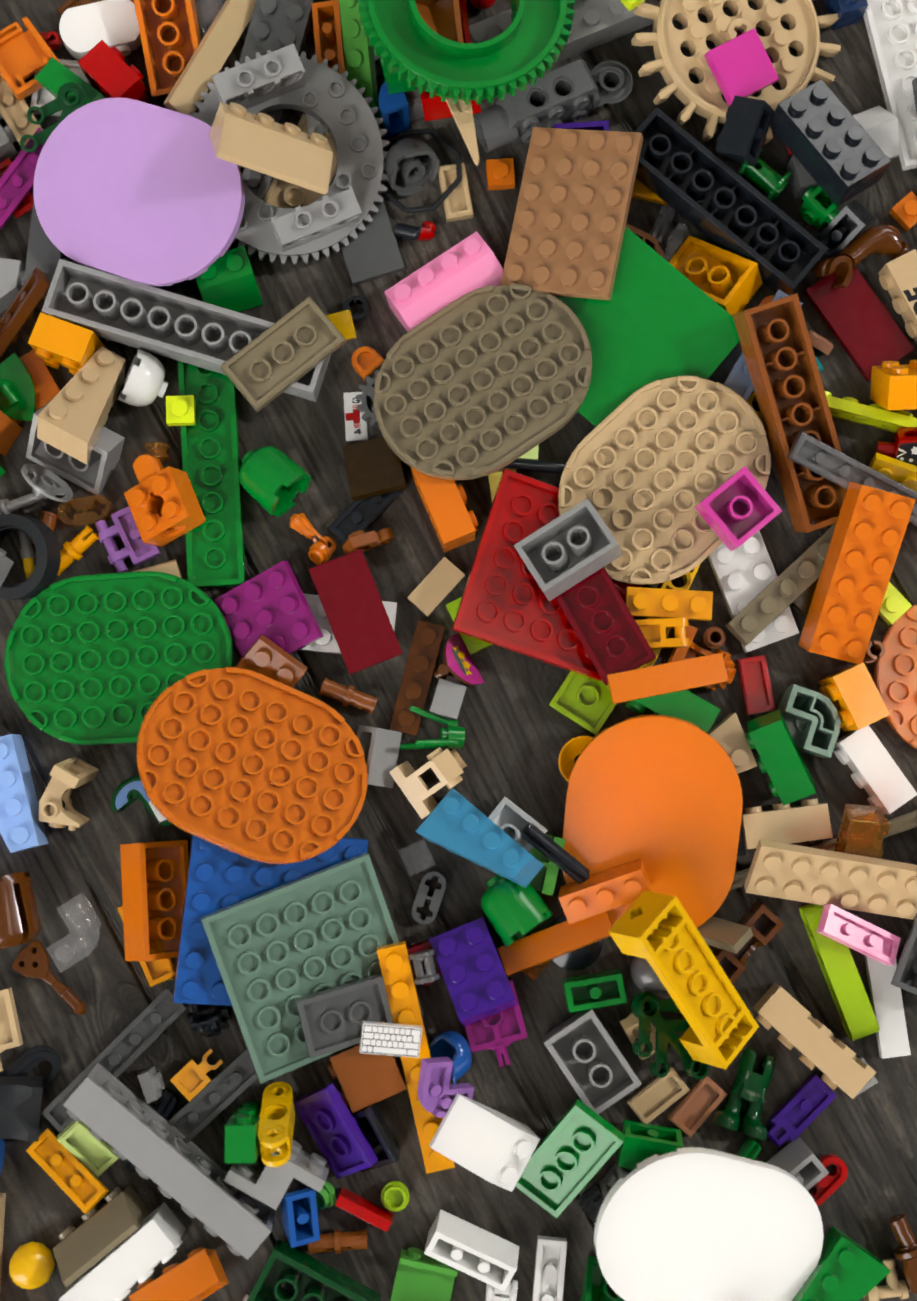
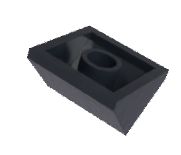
M374 1103L354 1113L350 1110L349 1112L356 1119L358 1127L366 1140L371 1144L373 1152L378 1158L374 1165L360 1172L396 1163L399 1160L401 1149L377 1104Z

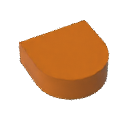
M368 346L356 349L351 359L354 370L364 381H366V376L371 377L375 370H378L384 362V359L373 348Z

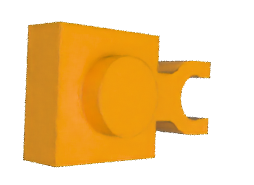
M211 1048L204 1053L202 1061L198 1065L191 1059L170 1079L189 1102L211 1082L206 1073L217 1069L223 1063L221 1059L215 1064L207 1062V1057L213 1052Z

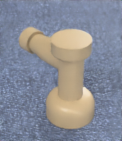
M883 1259L885 1265L891 1270L886 1276L887 1285L875 1286L863 1297L864 1301H879V1299L892 1297L908 1299V1287L905 1280H898L895 1259Z

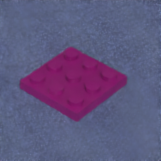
M281 561L215 599L217 607L227 622L230 634L241 658L261 634L290 655L324 637L288 561Z

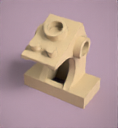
M441 747L437 748L426 756L429 762L416 771L407 760L389 772L421 819L429 815L438 805L432 794L445 785L448 789H451L463 780L460 775L464 773L463 768L467 765L456 749L449 751L447 748L443 751ZM429 768L434 771L440 780L431 789L427 787L420 777Z
M76 756L55 764L49 774L52 778L39 801V821L48 822V826L53 828H65L68 825V830L75 831L76 828H80L89 822L90 819L73 808L70 795L73 789L94 780L99 769ZM62 800L65 803V808L62 806Z

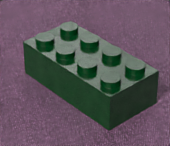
M278 1238L247 1301H380L381 1294L295 1247L291 1248L290 1244Z

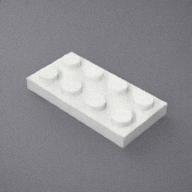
M760 531L733 551H730L722 543L708 556L731 619L777 578ZM788 606L745 647L742 645L744 652L747 653L798 634L799 630L790 607Z

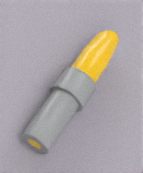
M18 530L21 546L20 556L21 560H23L26 579H28L35 568L34 548H32L31 538L25 532Z

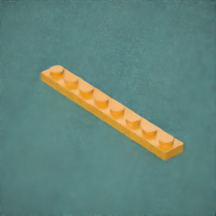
M406 941L377 947L393 1023L419 1025L422 1027L419 1058L400 1057L426 1174L455 1168L454 1161L430 1148L429 1144L443 1118L435 1117L432 1113L428 1112L421 1105L418 1098L421 1061L423 1058H431Z

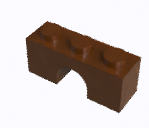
M755 902L737 922V924L751 927L753 933L752 938L736 954L717 947L712 951L732 984L746 969L744 965L750 955L761 945L766 946L785 925L766 906L759 902Z

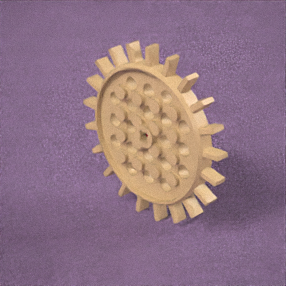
M660 0L658 6L643 2L634 8L633 14L654 20L653 32L636 33L631 40L632 46H653L656 60L642 65L638 74L639 77H643L660 71L668 85L662 88L654 98L653 102L655 105L665 102L669 96L674 94L685 105V108L679 113L676 123L681 127L690 119L693 112L706 118L707 123L703 130L702 140L708 142L715 134L717 124H725L726 112L729 106L722 99V91L704 57L711 50L707 47L706 40L712 41L715 47H718L753 28L755 30L756 27L763 29L765 37L759 34L758 36L767 54L773 59L772 65L779 77L777 82H779L781 90H777L773 85H770L758 91L756 97L749 96L747 98L764 100L775 111L780 102L805 89L810 80L817 82L822 79L827 86L834 81V75L816 67L819 56L834 57L841 51V45L820 42V29L832 26L839 19L838 13L817 16L812 3L816 0H782V3H778L775 0ZM748 1H753L757 5V10L750 8ZM723 7L729 8L733 16H727L723 11ZM698 14L705 15L708 23L701 22ZM672 20L679 21L683 26V30L676 29L673 26ZM781 21L787 22L790 30L784 29ZM680 47L689 49L691 57L684 56ZM788 47H792L797 51V57L790 54ZM688 74L696 75L699 84L691 82ZM770 126L763 144L768 143L773 138Z

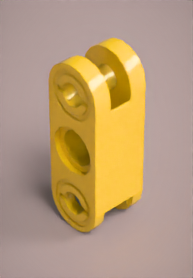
M286 1082L271 1083L263 1091L258 1139L262 1162L269 1167H278L287 1163L292 1153L295 1107L292 1087ZM274 1152H280L277 1156L271 1155Z

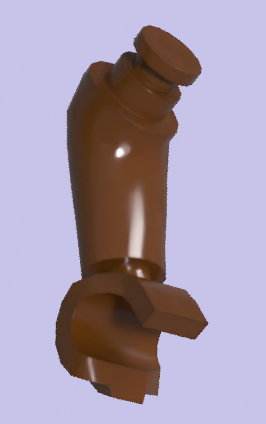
M878 224L858 235L837 257L818 261L814 266L813 272L816 274V277L830 275L835 272L836 279L832 287L835 289L847 288L853 276V267L872 254L880 256L884 254L887 256L891 255V259L894 260L906 254L909 245L904 241L902 242V239L899 237L900 231L896 227Z

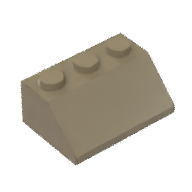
M130 1184L122 1190L117 1186L104 1197L106 1200L104 1205L99 1209L95 1205L88 1214L84 1213L81 1216L83 1222L77 1227L71 1224L58 1235L60 1241L54 1246L53 1252L62 1282L66 1287L135 1232L151 1212Z

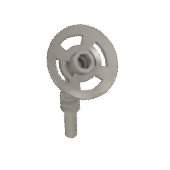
M26 463L21 468V473L27 483L33 488L32 493L11 501L8 499L0 500V515L11 514V512L36 504L47 498L59 502H69L73 498V492L69 485L54 472L37 464ZM33 473L34 477L30 479L27 474ZM56 495L63 496V498H57Z

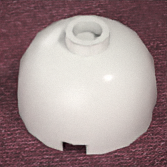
M141 349L137 350V356H134L124 380L125 386L123 391H120L118 400L139 407L153 403L157 396L163 397L168 382L164 381L165 369L158 358Z

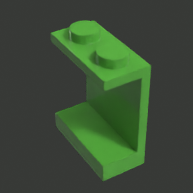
M409 1247L408 1250L401 1249L390 1301H450L458 1270L425 1255L422 1249Z

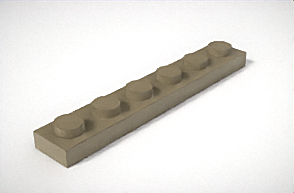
M836 523L725 625L744 647L820 577Z

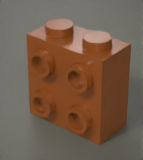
M360 1043L331 1054V1062L328 1063L330 1073L334 1080L339 1079L342 1086L339 1093L346 1107L350 1106L352 1113L407 1089L406 1079L396 1056L360 1053Z

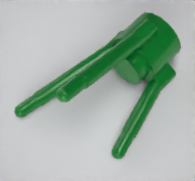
M413 705L409 707L410 711L445 724L447 727L440 729L439 739L416 740L415 743L400 744L399 750L434 749L439 747L463 749L465 728L458 727V720L447 719Z

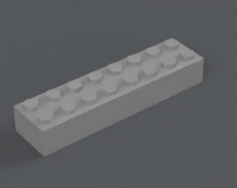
M99 1063L92 1068L63 1104L67 1108V1114L72 1119L78 1122L82 1121L90 1127L89 1131L96 1139L100 1141L105 1140L113 1147L112 1150L116 1156L122 1160L128 1159L136 1166L135 1170L141 1177L147 1180L149 1178L159 1185L158 1189L165 1197L169 1199L173 1197L181 1204L182 1210L189 1217L194 1218L196 1216L204 1223L206 1231L214 1237H221L227 1242L228 1249L236 1256L242 1255L248 1260L271 1233L275 1212L273 1209L225 1182L224 1179L228 1172L191 1140L187 1144L182 1141L185 1135L173 1125L170 1126L166 1119L162 1118L160 1114Z

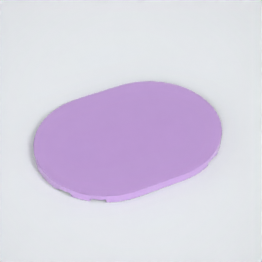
M106 98L78 108L53 130L43 146L37 161L33 182L34 204L45 234L58 250L67 257L87 267L145 285L171 286L174 283L188 279L192 280L206 272L208 267L219 256L222 257L232 244L240 227L245 205V186L242 181L241 167L216 157L209 137L211 127L205 122L187 114L134 99Z

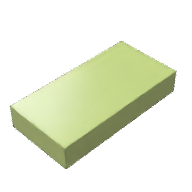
M74 1120L58 1134L57 1140L99 1177L119 1157L115 1155L112 1150L113 1147L105 1140L100 1141L90 1133V1127L84 1122Z

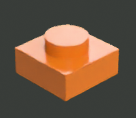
M513 158L486 160L488 190L515 189Z
M912 191L888 212L906 232L917 224V196Z

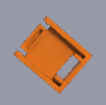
M27 16L21 19L24 27L27 29L26 32H23L17 21L0 31V76L19 102L43 88L35 79L26 84L24 82L25 79L42 70L52 57L60 62Z

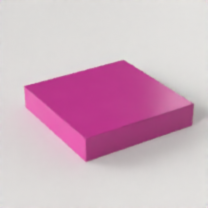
M755 28L708 51L704 55L728 106L732 105L734 96L749 97L779 80Z

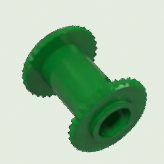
M761 148L756 165L742 164L737 174L742 178L746 176L768 194L767 199L772 202L788 185L792 172L789 171L784 177L781 176L760 158L763 148Z

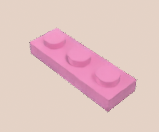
M825 904L817 929L818 933L884 965L891 966L895 964L901 938L839 907Z

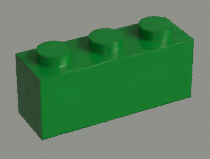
M780 709L748 721V733H745V738L750 749L756 748L760 756L756 759L762 773L768 772L771 779L768 784L773 796H779L783 805H787L815 794L816 790L812 776Z
M243 1102L242 1106L237 1107L226 1123L225 1163H256L261 1153L258 1139L261 1112L260 1102Z

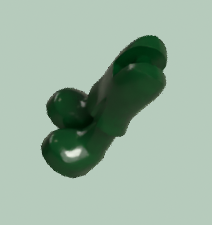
M746 1047L739 1060L735 1081L729 1089L731 1092L724 1108L715 1113L712 1122L734 1131L739 1130L751 1137L766 1140L767 1129L760 1122V1114L763 1103H766V1091L774 1072L775 1056L765 1053L762 1057L758 1073H754L752 1070L755 1063L756 1050ZM743 1099L748 1100V1104L740 1121L739 1113Z

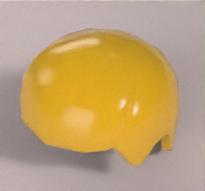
M34 1241L19 1246L10 1259L9 1274L12 1281L21 1289L29 1290L45 1285L51 1278L55 1268L52 1251L44 1243Z

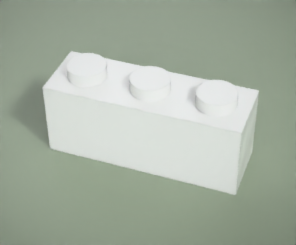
M869 725L859 730L849 731L836 741L835 748L837 750L834 751L836 757L843 765L847 764L853 772L851 778L859 788L866 790L870 796L867 800L876 812L880 811L883 814H891L917 795V792Z
M440 1209L428 1232L424 1254L505 1292L517 1270L520 1246Z

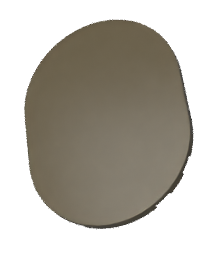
M511 283L510 285L495 287L489 285L473 290L411 329L388 351L386 359L377 373L374 385V411L379 429L388 446L403 462L426 475L447 480H468L494 473L563 428L581 407L587 395L592 374V354L587 333L578 317L566 304L552 294L532 291V286Z

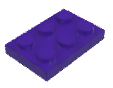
M333 1083L306 1094L294 1102L296 1111L337 1179L369 1168L378 1161L371 1144L364 1137L357 1125L356 1119L349 1112L342 1100L341 1094L336 1090Z

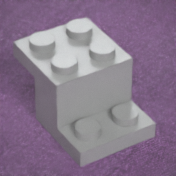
M293 1140L290 1160L282 1166L269 1167L265 1165L263 1169L259 1166L258 1161L256 1163H233L224 1181L276 1210L293 1178L320 1192L326 1182L330 1166L326 1164L327 1160L317 1153L310 1155L301 1149L302 1146L298 1142ZM274 1152L271 1155L277 1156L280 1152Z

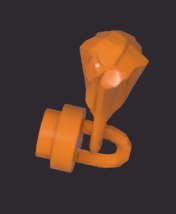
M304 513L291 516L290 527L314 542L309 548L308 556L310 560L317 565L326 563L336 550V541L329 536L322 537L314 529ZM327 541H329V542L331 543V547H330V548H328V542H327Z

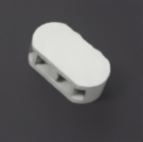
M104 0L68 8L60 19L59 31L67 51L77 60L85 56L101 40L110 48L114 45L123 56L131 54V51L137 50L142 44L135 5L130 0Z

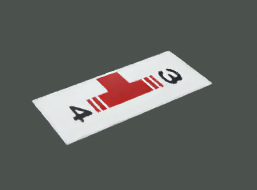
M363 392L343 393L346 441L368 440L367 422L361 418L365 412H360L356 408L362 404L361 401L356 399V395H362Z

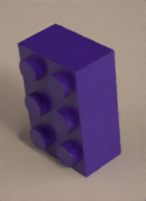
M483 917L429 939L457 1015L463 1026L518 1005Z

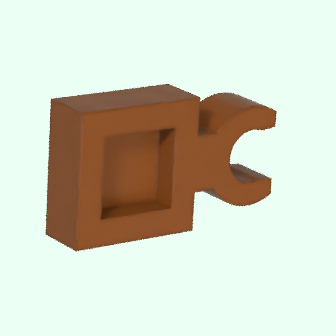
M391 527L378 532L374 530L365 533L364 530H359L348 536V540L342 546L345 555L362 549V552L370 551L373 547L389 544L390 540L395 537Z

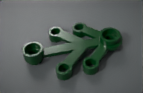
M65 83L59 88L58 97L55 100L41 107L33 106L29 108L27 112L28 120L35 125L43 124L46 117L62 110L59 122L34 135H24L20 139L21 148L26 152L33 153L38 150L40 145L46 143L60 122L86 104L87 97L84 89L76 83ZM69 92L76 94V100L73 103L67 101V94ZM36 110L41 112V119L39 121H34L32 118V113ZM28 138L34 141L32 149L25 147V141Z
M649 991L637 993L632 1001V1012L639 1019L638 1038L632 1045L634 1054L644 1058L651 1055L653 1046L650 1042V1027L652 1023L656 1028L655 1058L649 1064L650 1073L660 1078L668 1074V1043L683 1061L685 1073L695 1079H704L709 1073L710 1065L693 1060L675 1033L686 1031L690 1027L687 1020H664L659 1013L660 1011L670 1010L681 1014L679 1008H676V1003L670 996L669 999H658ZM644 1043V1050L641 1052V1046ZM661 1063V1069L658 1072L657 1068L658 1065Z

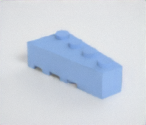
M8 734L0 737V834L10 853L21 852L48 844L44 824L39 821V804L23 738L19 734Z

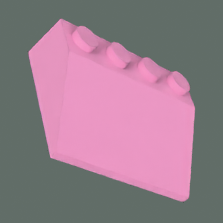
M476 231L384 291L391 311L406 331L409 332L461 296L485 286H500L503 268L493 251Z

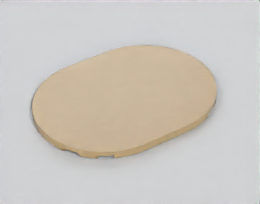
M688 375L656 380L634 392L620 404L572 452L565 465L559 484V516L587 498L590 500L618 542L623 554L604 566L611 579L627 584L652 585L678 578L698 566L723 543L694 507L744 466H746L761 486L766 489L771 469V453L769 452L764 426L754 409L744 398L719 382L716 383L699 378L698 376Z

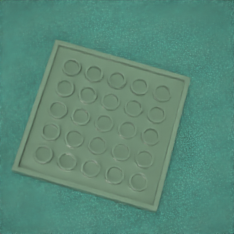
M367 852L200 917L260 1084L337 1052L333 1051L310 1059L295 999L376 974L382 975L377 947L399 942ZM420 1004L421 1013H422V1015H424V1012H423L422 1007H421V1004Z

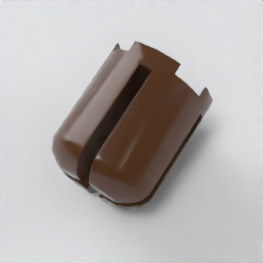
M29 871L0 877V950L32 942L40 935L41 923Z

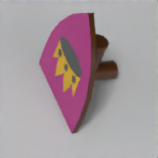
M453 634L447 638L443 651L444 663L434 670L435 677L439 680V678L443 679L447 675L453 674L460 681L470 686H478L485 683L460 634Z

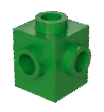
M812 186L801 198L804 202L799 212L802 213L803 219L808 224L814 225L817 229L825 222L829 224L841 212L838 210L841 205L837 207L820 186L817 188Z

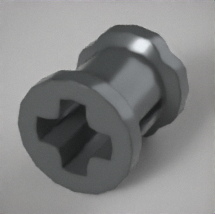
M434 949L421 950L408 955L409 959L413 961L416 974L414 984H424L440 979V974L436 973L433 961ZM422 961H424L425 968H426V972L424 971V967H423V962H422Z

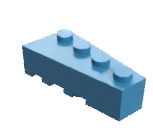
M451 788L416 830V833L429 842L439 845L525 888L544 866L454 788Z

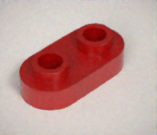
M826 1154L819 1158L825 1168L830 1164H833L835 1168L833 1172L828 1173L816 1183L813 1192L810 1193L817 1207L822 1205L847 1178V1166L837 1155Z

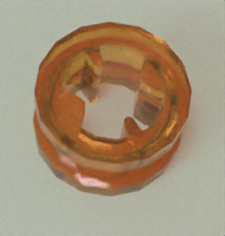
M148 442L144 444V448L147 449L145 455L157 457L160 461H168L170 459V456L167 454V450L170 449L169 444L161 442Z

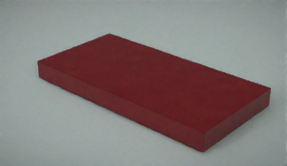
M855 266L853 267L852 279L847 288L835 289L832 287L836 279V273L834 272L806 289L804 294L866 382L871 380L872 366H882L883 361H899L915 349Z
M362 549L308 569L350 675L403 654Z
M605 567L555 597L605 686L608 685L607 675L635 670L656 658Z

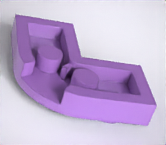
M449 1057L423 1058L421 1061L418 1098L421 1105L428 1112L439 1118L445 1117L457 1093L473 1099L474 1087L470 1083L450 1084L453 1061Z

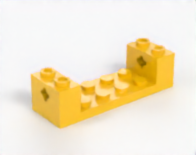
M643 891L608 933L622 954L645 958L653 968L690 1025L679 1040L691 1058L695 1061L726 1070L758 1029L759 1025L675 895Z

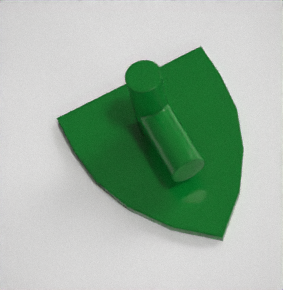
M14 352L0 364V410L9 418L32 421L36 408L35 388L26 366Z

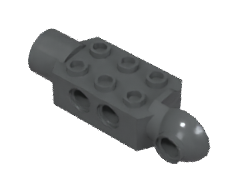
M582 59L550 71L542 79L537 77L534 86L527 83L526 91L522 92L518 88L514 97L507 93L504 100L501 101L498 98L492 107L481 111V113L474 114V125L478 138L484 150L488 153L509 143L514 145L522 142L530 143L533 127L553 128V124L569 123L571 121L575 123L580 122L596 107L604 104L620 103L626 99L633 87L632 73L624 64L612 60L601 62L593 70L589 71L586 62ZM605 83H613L616 87L609 88L605 86Z

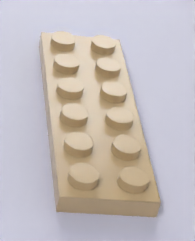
M760 839L744 884L745 892L750 894L818 905L832 904L843 909L914 920L917 913V865Z

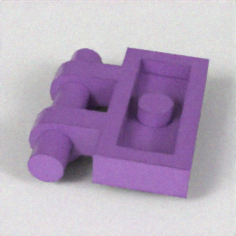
M129 506L111 514L115 525L108 528L105 520L95 523L98 531V540L104 544L109 554L107 559L110 565L115 567L117 573L128 571L124 561L129 557L133 564L138 566L161 555L158 546L143 543ZM118 535L121 536L125 548L121 550L118 549L114 538Z

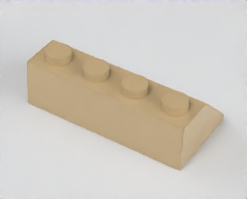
M220 102L209 133L217 158L323 195L327 194L333 150L326 137L312 132L311 135L301 132L299 127L291 123L279 124L274 122L272 117L264 113H258L257 115L249 113L245 107L237 103L231 102L230 105Z

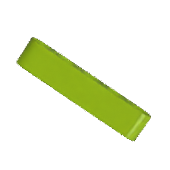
M810 903L799 907L801 919L848 1038L851 1041H855L879 1032L877 1019L849 947L817 932L824 905Z

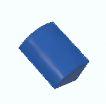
M384 82L380 89L378 100L380 118H383L381 128L387 130V134L384 137L388 139L410 129L409 103L404 92L389 95L386 82Z

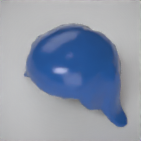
M448 1030L436 1036L428 1045L431 1058L449 1057L453 1061L451 1080L456 1085V1081L470 1069L472 1053L470 1045L461 1034Z

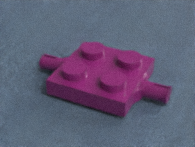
M510 980L509 983L518 1005L465 1026L471 1053L495 1050L499 1067H504L502 1054L506 1066L511 1064L507 1047L513 1042L528 1038L513 980Z

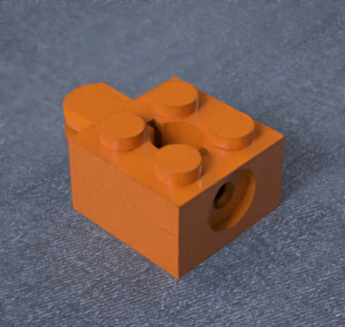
M141 455L134 461L133 469L139 484L126 491L124 495L143 543L163 547L206 522L187 472L170 466L163 468L160 459L151 455Z

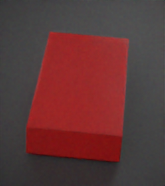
M760 655L737 659L736 664L746 715L776 710L766 656Z
M343 1187L341 1188L335 1203L338 1208L388 1232L394 1213Z

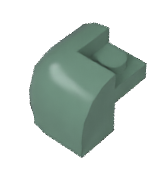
M792 684L785 690L776 710L780 709L800 752L821 758H831L841 726V719L839 718L837 708L830 701L831 699L825 695Z

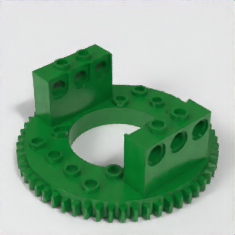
M358 0L359 14H361L360 23L364 25V35L368 36L369 46H374V55L380 58L389 95L416 90L417 86L419 87L418 93L422 94L424 91H427L432 99L437 95L441 96V101L443 102L449 98L453 100V104H457L458 100H464L465 105H469L470 100H476L477 104L480 105L484 99H487L489 103H493L494 97H499L502 101L507 93L514 97L518 88L522 92L526 91L527 83L534 86L537 77L542 79L545 71L552 69L553 61H558L559 55L563 53L565 43L568 41L573 23L575 0H509L512 11L511 25L497 37L480 43L455 42L437 34L422 19L415 0Z

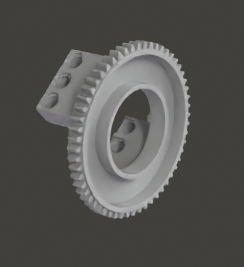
M294 43L273 52L267 50V54L263 56L257 52L256 58L253 60L245 56V63L243 64L235 61V67H225V71L212 76L213 83L209 82L207 84L210 93L203 91L200 93L204 102L195 101L194 105L199 112H190V116L212 127L220 102L230 105L231 102L237 103L245 107L247 112L255 115L258 113L265 114L278 109H294L307 113L318 120L330 134L337 153V172L326 195H322L311 204L295 208L276 207L262 201L247 187L242 178L243 185L245 186L244 212L240 227L232 244L238 241V248L242 246L248 247V256L250 257L256 251L259 252L260 261L266 255H269L270 263H274L276 257H280L282 265H285L287 258H291L293 265H296L298 257H301L304 264H307L308 256L310 255L317 262L319 261V253L329 258L330 248L335 253H339V243L348 247L349 241L347 237L349 236L357 240L358 235L355 230L365 232L366 228L363 222L372 223L373 219L369 213L377 214L379 211L374 203L382 204L384 200L378 193H386L387 187L381 184L388 182L387 175L383 173L385 170L384 159L386 158L387 151L383 149L389 147L390 143L388 140L381 139L387 134V130L378 128L383 124V118L374 117L378 113V107H369L372 97L363 98L365 88L356 89L357 80L348 81L347 71H344L342 74L337 73V64L332 68L327 67L328 59L326 58L321 64L318 63L317 55L315 54L309 60L306 58L305 51H302L299 57Z

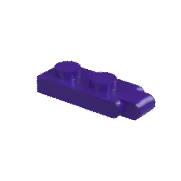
M813 1073L769 1118L768 1122L771 1125L767 1128V1137L777 1147L781 1146L786 1140L789 1143L793 1142L837 1095Z

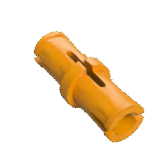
M88 525L74 539L63 544L64 548L60 551L61 561L57 576H60L75 560L79 561L83 557L82 553L99 539L97 533H92L86 539L94 531Z

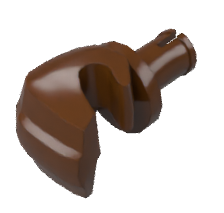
M902 1213L891 1217L888 1223L899 1243L894 1249V1254L897 1260H903L908 1290L915 1294L917 1293V1238L914 1236L906 1215Z

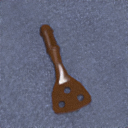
M33 941L21 950L12 964V968L26 977L42 979L50 984L59 994L60 999H63L74 1010L75 1014L84 1015L87 1012L85 1002H82L72 992V988L59 981L50 970L48 954L40 941ZM34 948H37L36 953L33 952ZM35 962L38 963V966L36 968L34 967Z

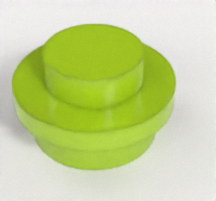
M391 1181L383 1187L381 1202L387 1210L398 1212L408 1205L410 1193L404 1183Z

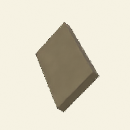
M309 296L220 367L255 411L258 412L345 344L346 339Z

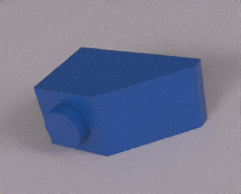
M309 1187L284 1194L280 1202L282 1223L291 1248L319 1241L315 1190Z

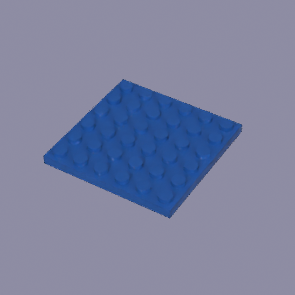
M192 835L173 1002L232 1006L200 917L366 853L368 840L364 838L343 837L333 847L311 859L291 864H269L243 857Z

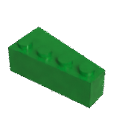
M832 1226L823 1240L822 1252L816 1269L792 1301H860L891 1270L877 1256Z

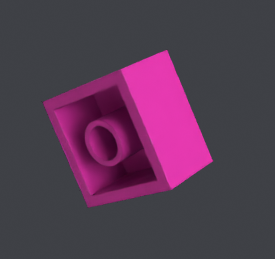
M746 466L694 507L730 551L740 547L782 512L780 507Z

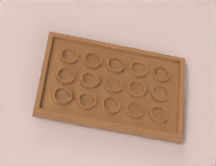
M533 127L500 286L510 285L511 283L532 286V291L552 294L553 296L611 301L643 143L642 133Z

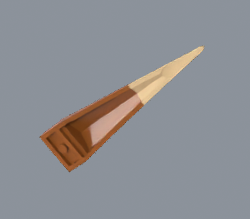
M415 0L422 19L433 31L446 39L464 43L459 0ZM447 98L448 107L474 163L478 166L479 152L471 100L469 105H465L464 100H458L457 104H453V100Z

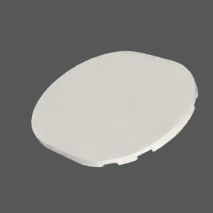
M687 1147L678 1148L676 1152L661 1156L657 1154L638 1163L637 1168L624 1179L621 1177L616 1182L599 1210L594 1230V1245L598 1263L606 1281L616 1294L625 1301H792L818 1265L824 1235L821 1215L815 1201L798 1179L787 1171L768 1163L712 1149Z

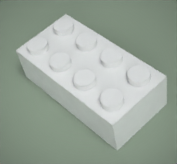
M164 1202L145 1218L135 1232L73 1281L61 1295L59 1301H122L131 1292L130 1288L137 1281L141 1284L154 1272L153 1269L160 1261L164 1264L175 1255L176 1249L183 1242L181 1237L186 1228Z

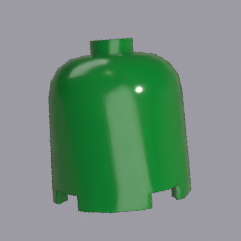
M263 446L255 451L251 450L242 459L243 464L239 472L240 484L269 514H274L276 517H280L296 505L293 499L299 492L304 495L311 483V476L276 447Z
M496 875L486 883L489 888L482 895L481 907L506 948L553 915L530 883L525 888L500 875Z

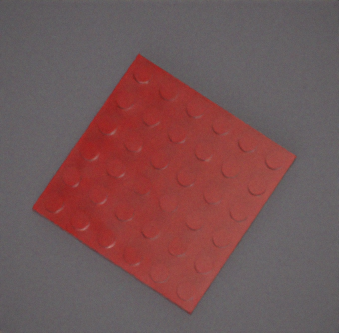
M504 469L452 630L603 682L556 598L548 601L514 547L516 543L559 517V488ZM612 579L624 602L627 587L643 588L644 586L627 584Z

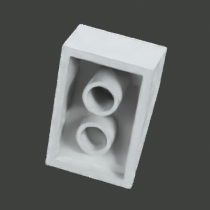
M457 1093L429 1146L486 1181L512 1192L540 1138L526 1124Z

